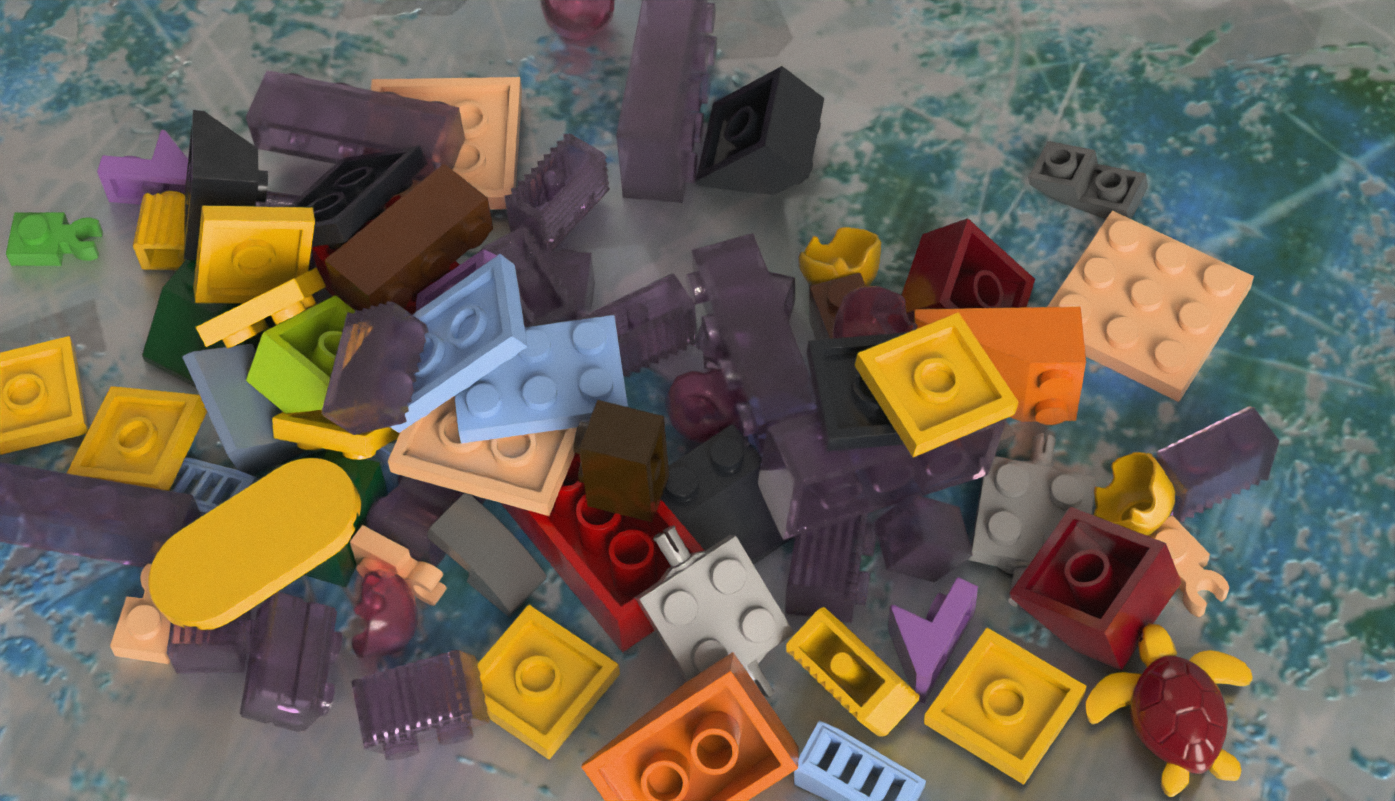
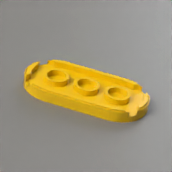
M305 458L280 466L184 527L164 543L151 564L148 577L149 592L154 604L171 623L185 628L183 626L185 625L188 627L196 626L199 630H207L228 624L335 555L349 542L355 531L353 524L357 513L360 516L361 499L357 488L341 467L324 459Z

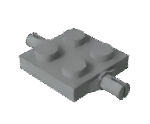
M1043 433L1032 437L1030 461L1022 462L987 455L983 467L969 561L997 566L1005 572L1012 574L1011 590L1070 507L1089 514L1092 513L1096 476L1062 470L1052 466L1056 439L1048 435L1042 452ZM1009 596V604L1017 607L1018 604Z
M674 525L664 529V533L659 532L656 534L653 540L656 541L671 567L666 570L657 583L634 598L685 681H689L734 652L762 694L770 698L775 693V690L770 686L758 663L762 661L768 651L794 635L795 632L738 538L734 535H729L705 551L690 554L675 530Z

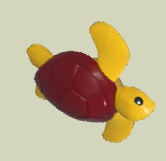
M1148 623L1143 628L1138 642L1140 659L1147 668L1142 674L1117 672L1106 676L1098 682L1086 700V717L1091 724L1099 723L1118 708L1131 705V721L1137 736L1151 752L1167 762L1161 776V788L1169 797L1180 793L1189 783V773L1203 774L1209 770L1217 779L1238 780L1242 771L1239 761L1235 756L1222 749L1226 739L1228 716L1225 700L1216 684L1250 685L1253 678L1251 670L1245 662L1219 651H1201L1189 660L1177 657L1175 645L1168 632L1159 624Z

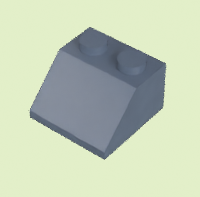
M253 344L238 345L228 349L223 347L194 351L182 356L222 445L237 470L253 476L304 452L303 449L297 447V443L274 438L272 417L283 411L246 381L256 353Z

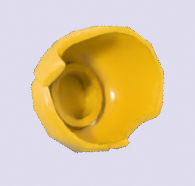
M851 227L839 228L832 241L824 245L819 242L818 237L814 236L805 251L801 252L798 256L799 269L810 285L861 273L864 283L868 287L875 279L879 269L881 241L875 233Z
M1133 452L1112 462L1113 480L1107 487L1101 488L1096 486L1094 488L1096 509L1093 515L1148 536L1155 532L1170 516L1175 504V490L1163 468L1151 453Z

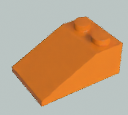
M1081 306L914 310L913 330L959 312L1019 402L1015 414L1010 416V418L1020 422H1039L1044 425L1076 421L1086 366Z
M732 652L681 685L583 762L581 767L605 801H748L798 769L799 746L739 659Z

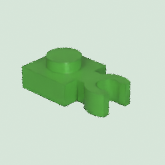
M14 212L6 256L11 266H62L64 254H73L76 258L83 261L95 260L99 257L95 242L83 240L88 237H102L103 230L99 220L95 218H81L69 224L65 212Z

